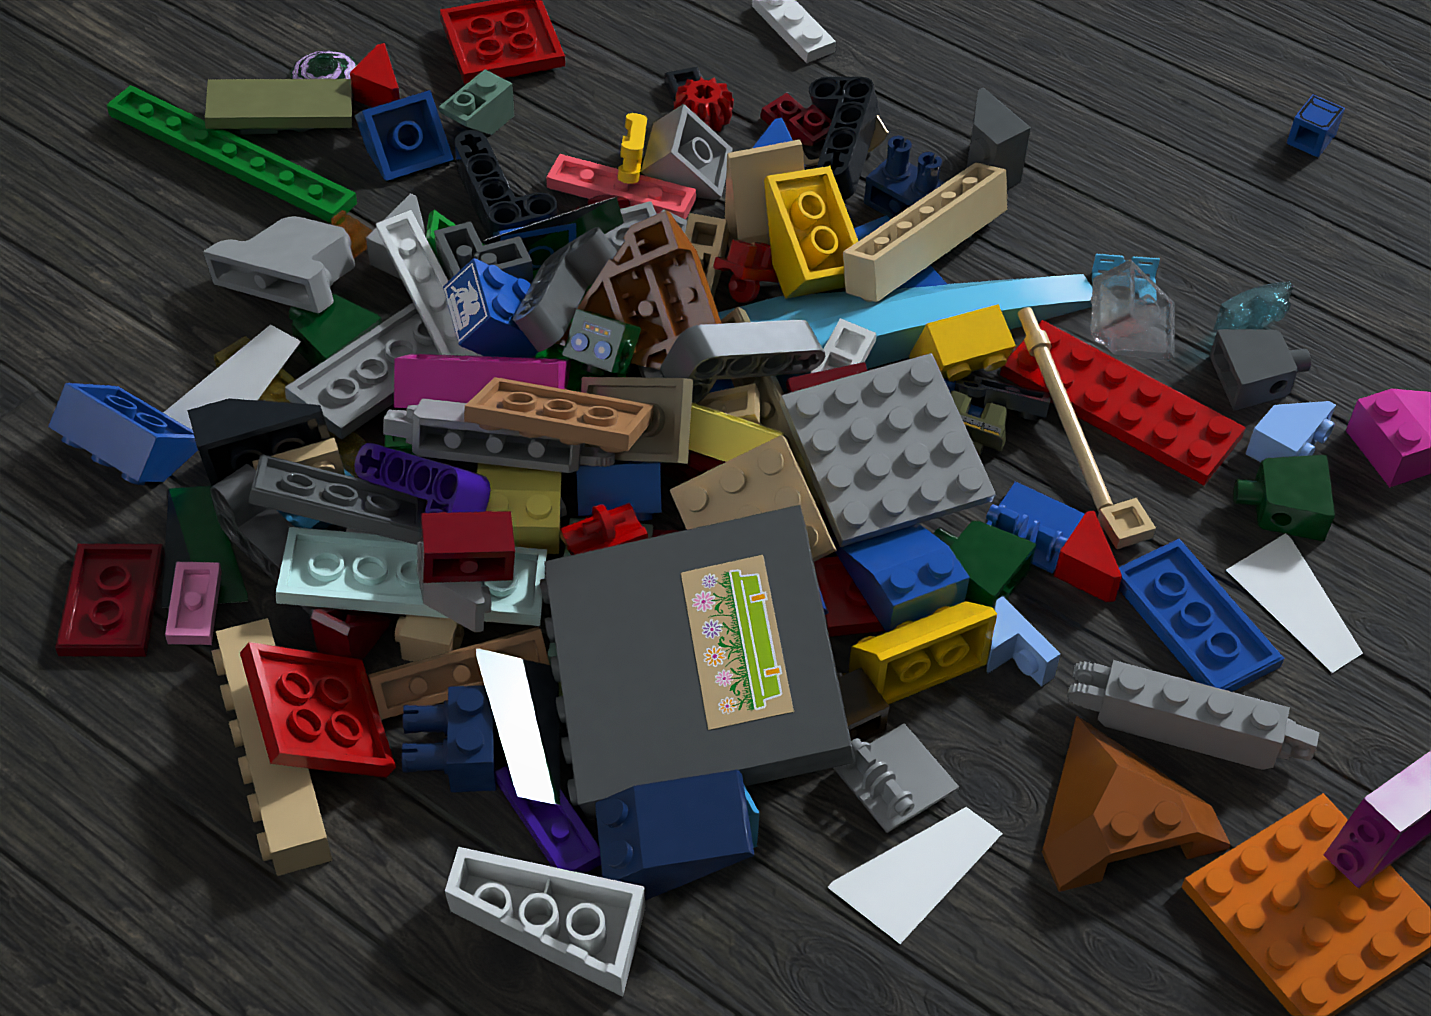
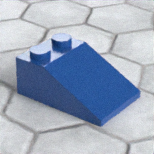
M921 524L912 525L843 547L839 546L835 536L831 537L837 550L835 551L836 555L885 632L894 630L903 622H914L932 615L933 612L941 607H952L965 602L969 575L950 547Z

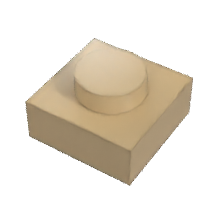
M1137 498L1101 508L1098 514L1101 526L1116 549L1154 537L1156 527Z

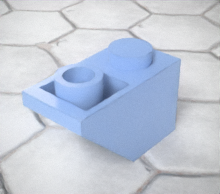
M1330 401L1274 405L1254 428L1246 455L1260 463L1266 458L1313 455L1316 448L1314 445L1317 441L1323 444L1335 426V423L1330 421L1336 405Z

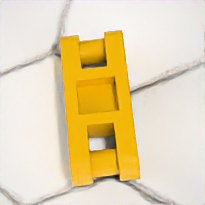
M637 113L626 115L625 128L628 129L627 136H623L620 157L623 158V165L618 167L617 179L627 184L637 183L641 170L647 117Z

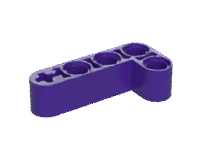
M374 443L363 445L355 459V472L359 478L428 500L425 513L484 512L487 509L491 492L490 482L481 474Z

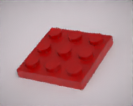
M491 0L440 9L441 22L464 85L484 69L501 78L565 67V54L542 0Z
M248 642L242 649L240 656L270 764L387 777L396 768L362 660Z

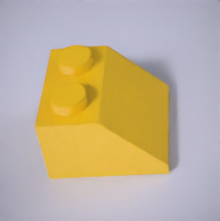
M997 304L927 323L910 352L909 358L912 359L932 353L943 378H948L949 381H957L968 376L974 370L984 368L985 371H993L1004 366L1016 345L1000 306Z

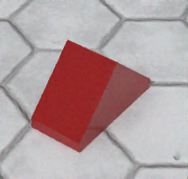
M385 43L377 44L350 72L353 100L371 107L400 99L399 87Z
M1088 511L1060 550L1054 577L1105 602H1113L1117 596L1122 574L1095 511Z

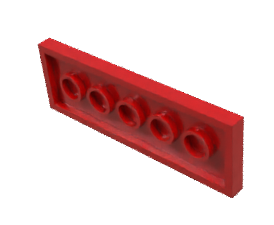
M1044 320L1039 323L1040 329L1046 331L1051 343L1049 351L1075 414L1085 422L1203 486L1206 485L1243 438L1246 429L1243 425ZM1023 341L1008 357L1007 363L1001 367L1000 375L1019 386L1049 393L1035 356L1029 354Z

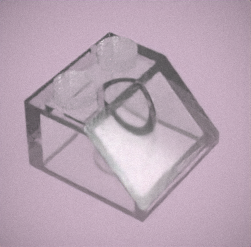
M1131 259L1093 278L1091 296L1092 323L1090 324V331L1096 342L1103 344L1114 355L1166 361L1175 358V302Z

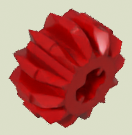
M700 76L698 81L687 79L685 85L678 87L676 100L674 101V110L685 104L711 129L721 131L722 125L730 123L734 99L732 98V92L728 91L726 83L717 84L715 78L708 81Z

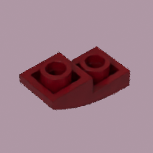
M787 92L764 106L760 118L768 125H771L774 119L782 118L792 140L800 139L802 144L814 146L826 138L832 122L814 104L805 109Z

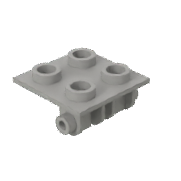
M905 723L871 743L861 742L859 738L852 740L856 763L833 767L887 833L959 789L956 782Z

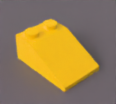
M827 166L766 176L764 178L772 265L785 299L845 288L843 251L857 243L858 238L831 167Z

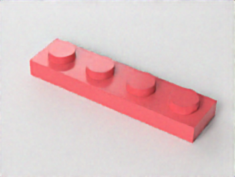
M559 154L546 177L547 188L587 199L602 195L620 196L628 199L630 206L651 201L657 214L661 213L664 209L685 220L696 201V189L644 175H640L637 183H623L617 179V168Z

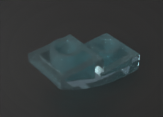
M1289 282L1262 285L1228 299L1220 306L1213 331L1217 333V330L1245 329L1250 323L1262 329L1273 320L1280 321L1290 309L1291 303L1289 298L1294 285Z

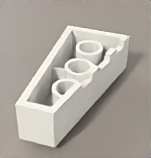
M458 847L445 889L451 912L623 997L645 911V891L643 886Z

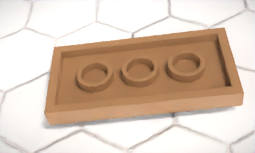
M494 377L465 405L464 422L479 424V427L485 430L519 431L520 435L528 438L547 436L558 438L560 442L567 445L586 443L600 446L606 452L619 453L629 451L653 421L654 405Z

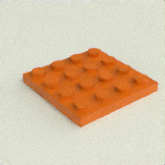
M1324 793L1187 876L1182 884L1183 890L1291 1016H1335L1431 952V908L1391 865L1358 888L1323 856L1348 821Z

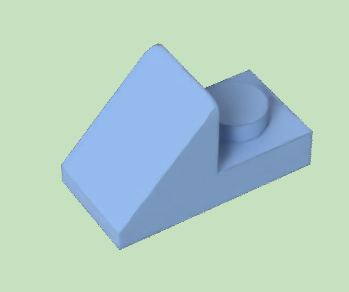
M1003 596L997 599L994 608L997 613V619L986 672L993 671L1013 658L1018 668L1024 674L1031 676L1042 687L1054 679L1061 654Z

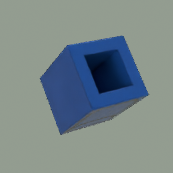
M1312 94L1294 117L1286 144L1319 158L1336 136L1345 108Z

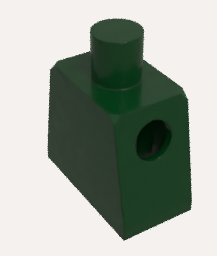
M332 294L333 303L319 314L293 306L289 310V318L293 320L291 324L293 337L301 341L296 349L313 368L380 325L382 317L335 294Z
M1327 455L1276 457L1262 460L1255 481L1235 480L1233 488L1234 504L1256 505L1257 523L1264 530L1325 541L1335 517Z
M971 521L959 537L941 527L933 533L950 547L970 577L965 598L967 602L995 608L996 600L1002 596L1007 600L1031 570L1037 544L981 521Z

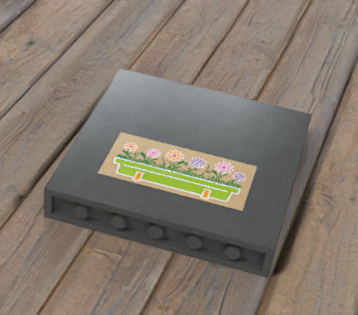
M801 505L544 561L546 578L540 579V588L545 605L550 604L552 615L545 618V625L550 643H556L557 656L551 657V668L555 682H561L563 696L556 697V704L561 723L567 722L568 737L562 738V748L566 763L573 765L574 778L568 779V791L572 805L579 806L587 820L597 818L596 802L636 785L738 770L742 773L744 785L749 786L856 763Z

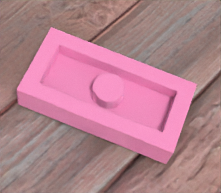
M176 562L165 632L168 644L212 645L222 575L220 563Z

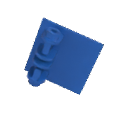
M1015 481L999 506L991 505L986 519L989 520L987 522L988 525L1037 544L1032 564L1053 574L1060 550L1085 513Z

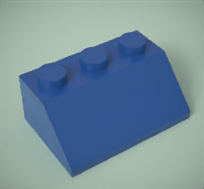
M65 383L48 426L61 434V440L67 445L87 450L92 453V460L104 466L115 467L122 472L121 477L137 485H145L146 482H164L198 451L193 430L119 386Z

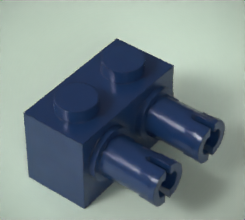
M893 136L888 140L887 159L866 177L864 204L885 216L887 215L891 219L945 183L939 179L942 165L941 157L937 155L934 158V153L925 152L918 157V166L909 163L912 143L908 139L904 142V137Z
M485 685L448 687V700H444V704L425 706L404 705V734L445 732L447 738H444L443 742L403 743V773L433 770L444 771V775L448 774L451 792L496 791V722Z

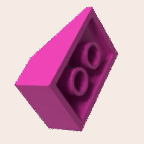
M1388 389L1358 399L1346 432L1389 488L1431 474V392Z

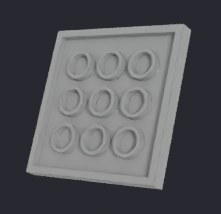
M932 353L781 395L779 404L840 547L992 502L996 496Z

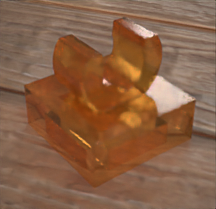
M344 210L331 218L332 225L344 228L349 235L352 243L350 248L353 259L367 249L366 237L373 230L362 224L358 219L346 215Z

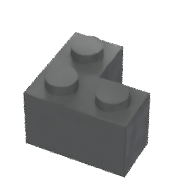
M471 221L434 231L438 262L448 281L473 258H476L488 265H495L503 272L518 279L523 278L532 284L534 280L532 260L520 236L483 246Z

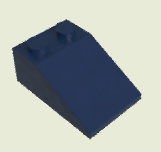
M738 770L636 785L595 803L603 878L643 886L645 901L754 856L742 773Z

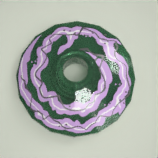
M332 50L316 51L303 56L294 64L291 70V79H350V72L358 63L353 57L343 52Z

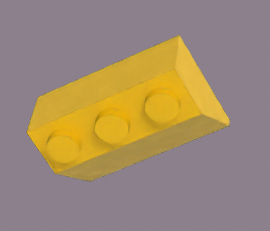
M967 601L952 607H941L933 612L932 615L914 622H903L894 630L879 636H868L861 639L856 645L851 647L848 671L850 673L858 668H862L887 704L893 703L986 665L997 613L992 607Z

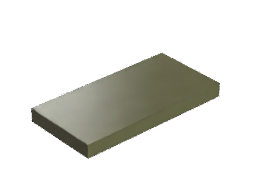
M208 79L205 109L206 129L352 127L351 79Z

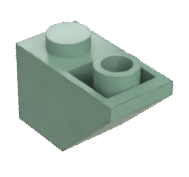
M484 69L439 106V112L466 127L492 135L514 117L513 85L511 82Z

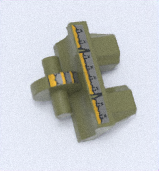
M954 390L951 391L950 394L978 455H981L983 446L1002 452L1006 442V408L993 403H986L981 418L968 414L972 399L966 394Z

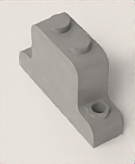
M297 216L277 221L250 240H223L203 251L215 285L318 314L329 307L334 301L330 289L333 282L355 267L350 248L352 244L351 239L344 228Z

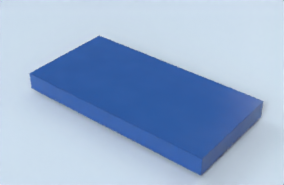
M1180 539L1119 567L1122 574L1119 586L1120 592L1197 683L1233 692L1282 666L1285 658Z

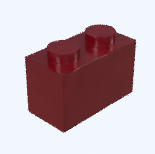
M511 511L421 513L420 546L423 583L513 581L515 544Z

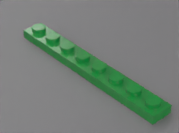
M130 85L107 104L109 116L333 225L357 204L355 192L224 129H206L205 120Z

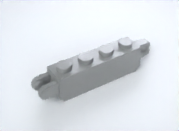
M422 398L418 405H408L407 411L388 410L386 416H384L383 434L406 438V443L412 444V453L420 457L565 473L578 471L580 465L606 467L615 463V453L606 452L600 448L585 447V443L567 445L560 442L558 438L547 436L528 438L520 435L519 431L508 429L491 431L480 428L479 424L464 422V410L467 403Z
M1113 660L1111 667L1085 661L1076 663V666H1074L1073 677L1083 684L1074 683V685H1071L1068 689L1067 699H1070L1069 702H1073L1077 706L1080 705L1083 708L1098 711V720L1105 727L1261 770L1273 768L1277 758L1289 759V757L1311 761L1316 751L1319 732L1298 725L1295 721L1289 719L1290 707Z

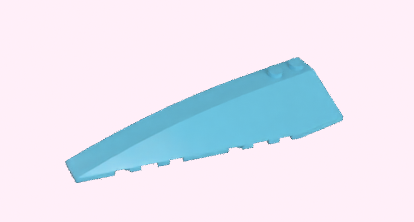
M1084 274L901 288L895 289L878 302L865 301L861 297L847 294L846 291L809 294L787 299L784 296H779L741 306L740 308L746 311L751 322L806 320L823 349L840 318L876 333V342L865 360L866 367L869 369L909 358V354L924 327L930 322L999 304L1010 330L1022 326L1017 314L1023 308H1032L1036 320L1039 322L1097 306L1100 304L1101 299ZM735 308L718 312L720 320ZM811 371L802 374L776 375L783 392L788 391L786 387L788 378L810 374Z

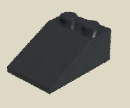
M228 398L187 410L196 445L211 486H214L246 464L254 468L252 461L259 460L260 455L273 456L330 439L321 405Z

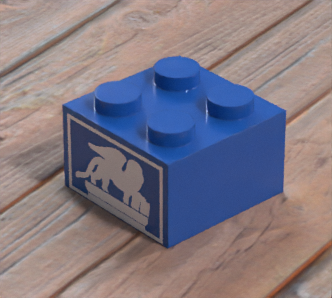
M476 258L467 263L443 286L459 346L482 356L534 357L538 351L513 321V317L531 284L523 278L518 279L503 272L499 267L488 265Z

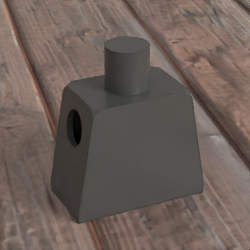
M1217 330L1210 353V359L1233 410L1286 397L1291 392L1297 373L1307 372L1311 368V356L1308 349L1289 350L1281 332L1277 330Z

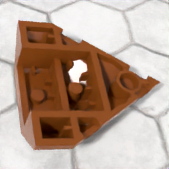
M667 210L630 226L623 237L625 241L614 258L608 260L577 308L593 311L640 327L641 331L631 363L660 370L674 342L683 331L696 325L722 324L698 253ZM571 324L565 334L555 344L565 346Z
M1076 716L1042 850L1043 857L1059 892L1100 882L1103 879L1108 863L1180 845L1186 859H1191L1229 849L1231 844L1210 804Z

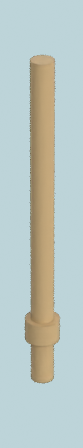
M1023 308L1017 315L1026 334L1024 338L1025 345L1029 354L1035 356L1099 512L1101 508L1111 506L1113 503L1049 351L1051 343L1047 333L1040 329L1032 308Z

